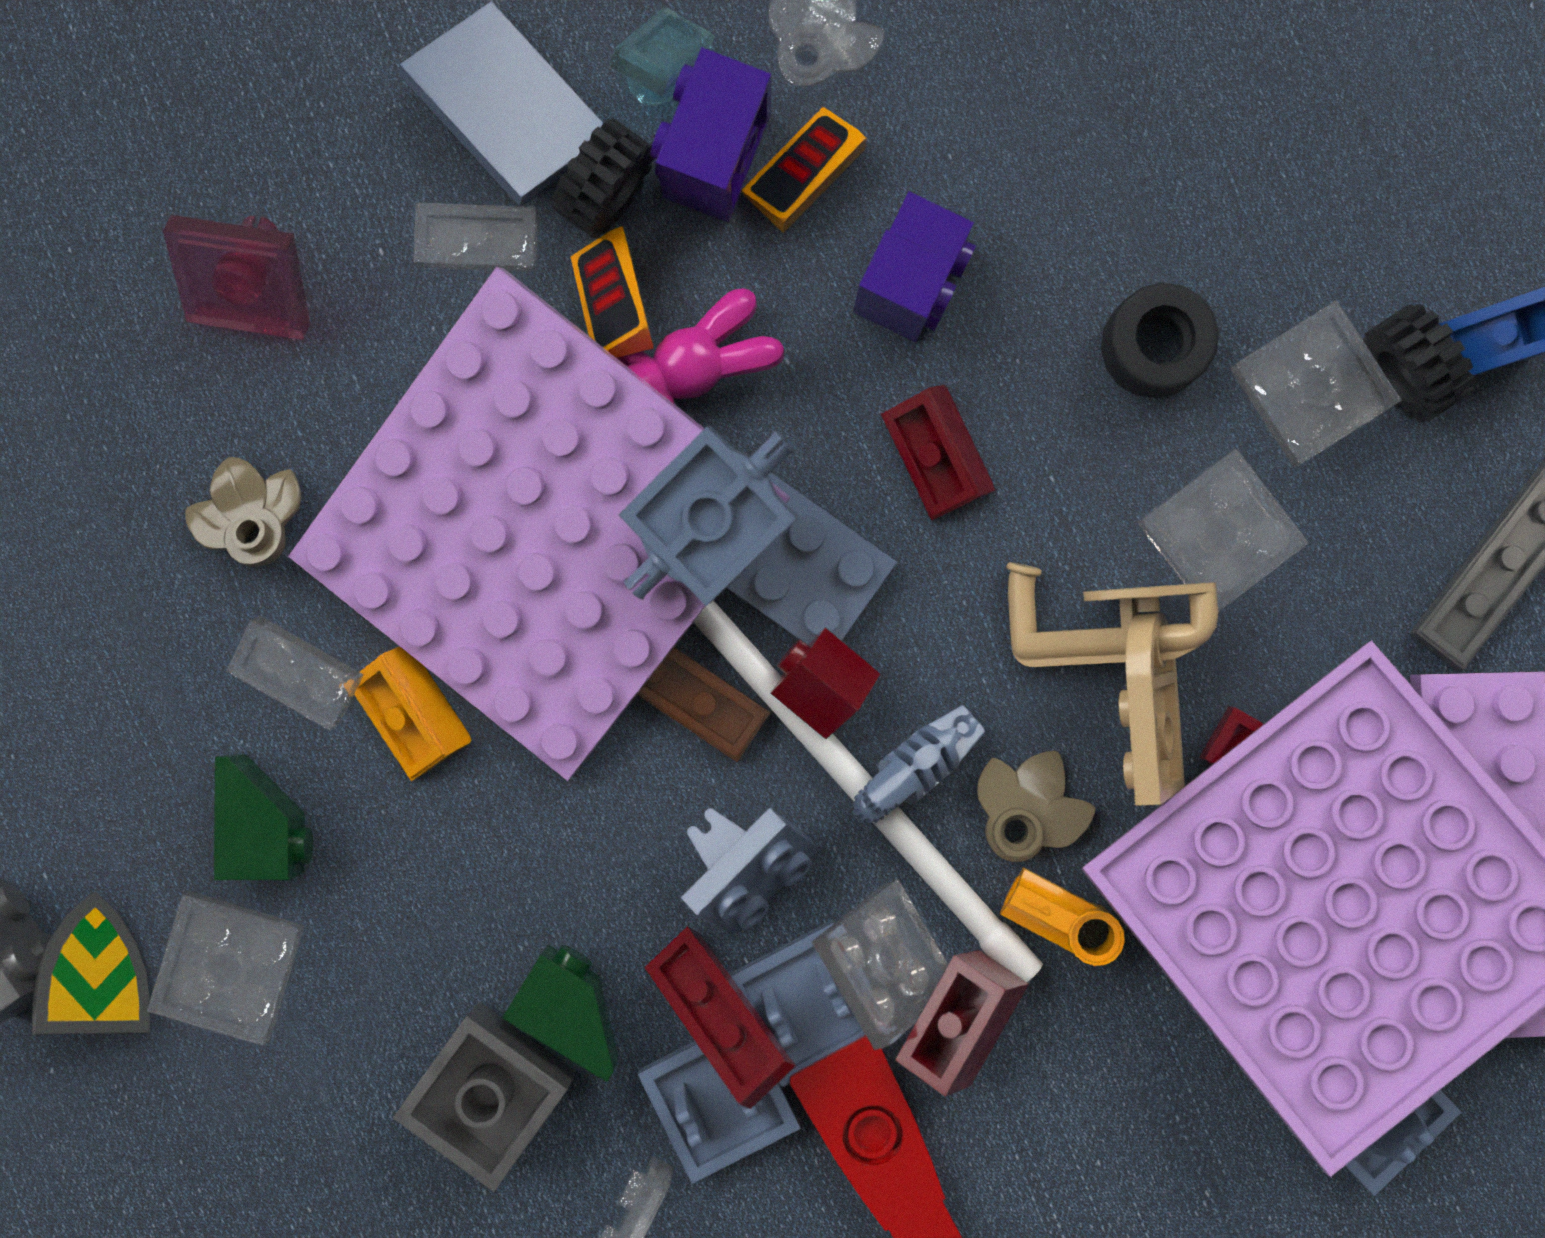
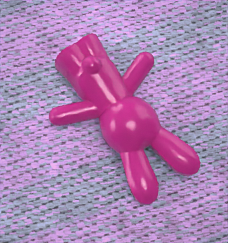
M741 288L728 292L695 327L679 329L666 335L657 346L653 358L646 352L641 351L618 357L617 359L674 404V398H695L709 392L722 378L755 373L777 366L784 358V347L778 339L767 336L750 338L721 348L717 346L729 335L750 321L756 311V296L752 291Z

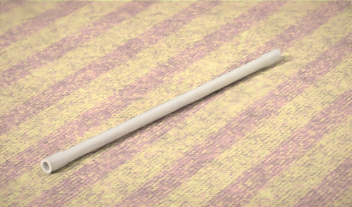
M713 600L703 609L693 623L846 794L855 801L854 797L859 794L858 792L861 789L864 790L863 787L867 785L869 780H873L870 774L834 734L824 739L770 694L782 676ZM899 807L887 816L884 815L885 818L883 820L879 819L877 823L872 822L974 935L987 956L1026 982L1038 973L1043 965L1038 957L1008 924L999 920Z

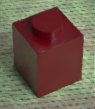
M825 627L808 645L803 640L798 639L777 664V667L784 674L770 694L824 739H827L859 710L880 673Z

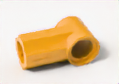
M1025 867L1022 868L1019 875L1015 878L1000 910V915L1074 953L1076 957L1086 964L1093 966L1106 965L1119 956L1124 946V930L1119 921L1106 908L1083 899ZM1092 919L1105 921L1108 925V935L1102 945L1095 948H1087L1078 943L1079 929L1085 922Z

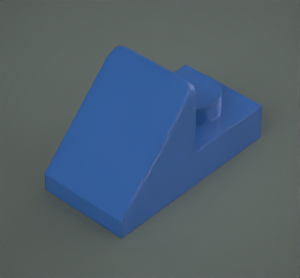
M1545 287L1439 323L1440 326L1447 323L1453 330L1450 335L1453 341L1457 342L1460 340L1465 350L1461 352L1462 357L1469 358L1473 366L1468 372L1475 376L1545 354Z

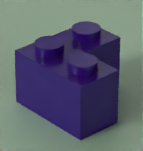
M908 191L890 230L886 229L859 284L853 312L914 342H917L923 327L935 332L957 285L947 281L949 274L961 278L976 248V245L966 241L974 222Z

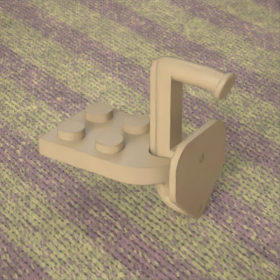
M1009 562L1006 566L1010 570L1008 607L1011 648L1014 657L1019 663L1029 667L1126 662L1127 690H1121L1119 695L1120 721L1123 727H1130L1132 751L1126 752L1124 755L1123 774L1127 789H1134L1135 805L1163 804L1185 787L1176 659L1204 644L1210 639L1216 629L1218 619L1216 582L1083 592L1084 601L1119 599L1121 627L1037 632L1035 581L1036 576L1039 577L1042 574V570L1029 565ZM1189 594L1191 623L1169 624L1165 615L1161 612L1139 614V612L1160 611L1159 596Z

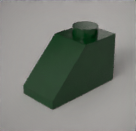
M247 754L215 757L214 880H289L305 873V864L310 863L313 854V834L310 828H305V813Z
M548 945L537 959L502 1018L608 1082L614 1072L619 1055L600 976L590 970L592 962L577 950L566 945H561L559 950Z

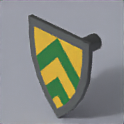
M94 891L66 915L47 944L37 970L38 973L36 974L32 1003V1035L150 1033V997L147 972L137 943L120 915Z

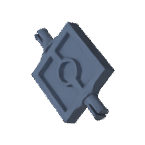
M711 425L706 426L618 515L640 537L649 556L623 581L630 590L647 574L649 575L632 594L643 600L668 575L684 583L707 606L799 517L775 492L772 482L768 477L794 451L791 444L785 442L768 458V455L785 439L780 433L774 431L773 435L749 457L733 449Z

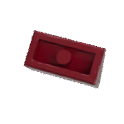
M945 385L929 387L881 414L931 521L995 490L986 467Z

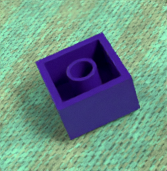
M701 47L694 66L684 64L680 71L673 93V100L679 102L671 124L665 121L661 122L654 137L650 156L657 159L655 175L659 176L663 198L729 223L771 117V73Z

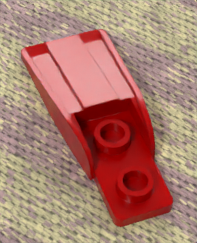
M873 1034L864 1035L790 1076L792 1089L835 1161L885 1231L889 1230L893 1238H963L943 1202L945 1196L921 1131L881 1046Z

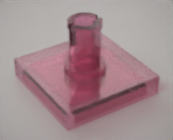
M177 215L170 216L163 229V234L186 322L304 340L310 325V319L293 233L280 232L273 222L264 217L260 218L257 228H254L256 223L255 216L246 217L241 225Z

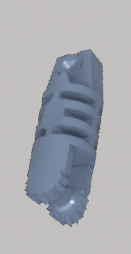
M961 705L918 729L879 762V773L872 778L873 780H869L867 785L863 787L864 790L861 789L858 792L859 794L854 797L855 801L852 803L854 810L852 812L856 814L855 818H859L861 823L863 821L868 824L871 822L877 823L879 819L883 820L885 818L884 815L890 814L903 802L908 804L917 803L958 768L961 760L986 731L980 722L974 718L964 705Z

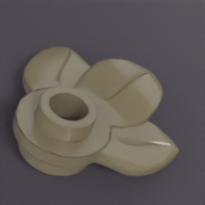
M228 457L218 466L213 474L210 485L212 499L192 504L186 508L185 520L188 529L202 546L210 550H227L228 554L242 565L258 567L270 564L282 554L286 543L284 526L300 507L301 489L295 473L288 469L271 475L268 479L264 480L260 472L249 462L237 457ZM259 528L257 538L251 543H246L251 532Z
M1052 750L1033 755L1021 763L1016 771L1003 761L991 758L982 770L977 784V796L981 806L989 816L985 827L986 840L992 851L999 857L1007 861L1022 862L1034 857L1043 846L1053 848L1067 847L1075 842L1092 822L1096 810L1094 805L1080 799L1063 796L1065 792V771L1059 752ZM1012 820H1020L1025 827L1024 836L1016 842L1008 841L1004 833L1006 825Z

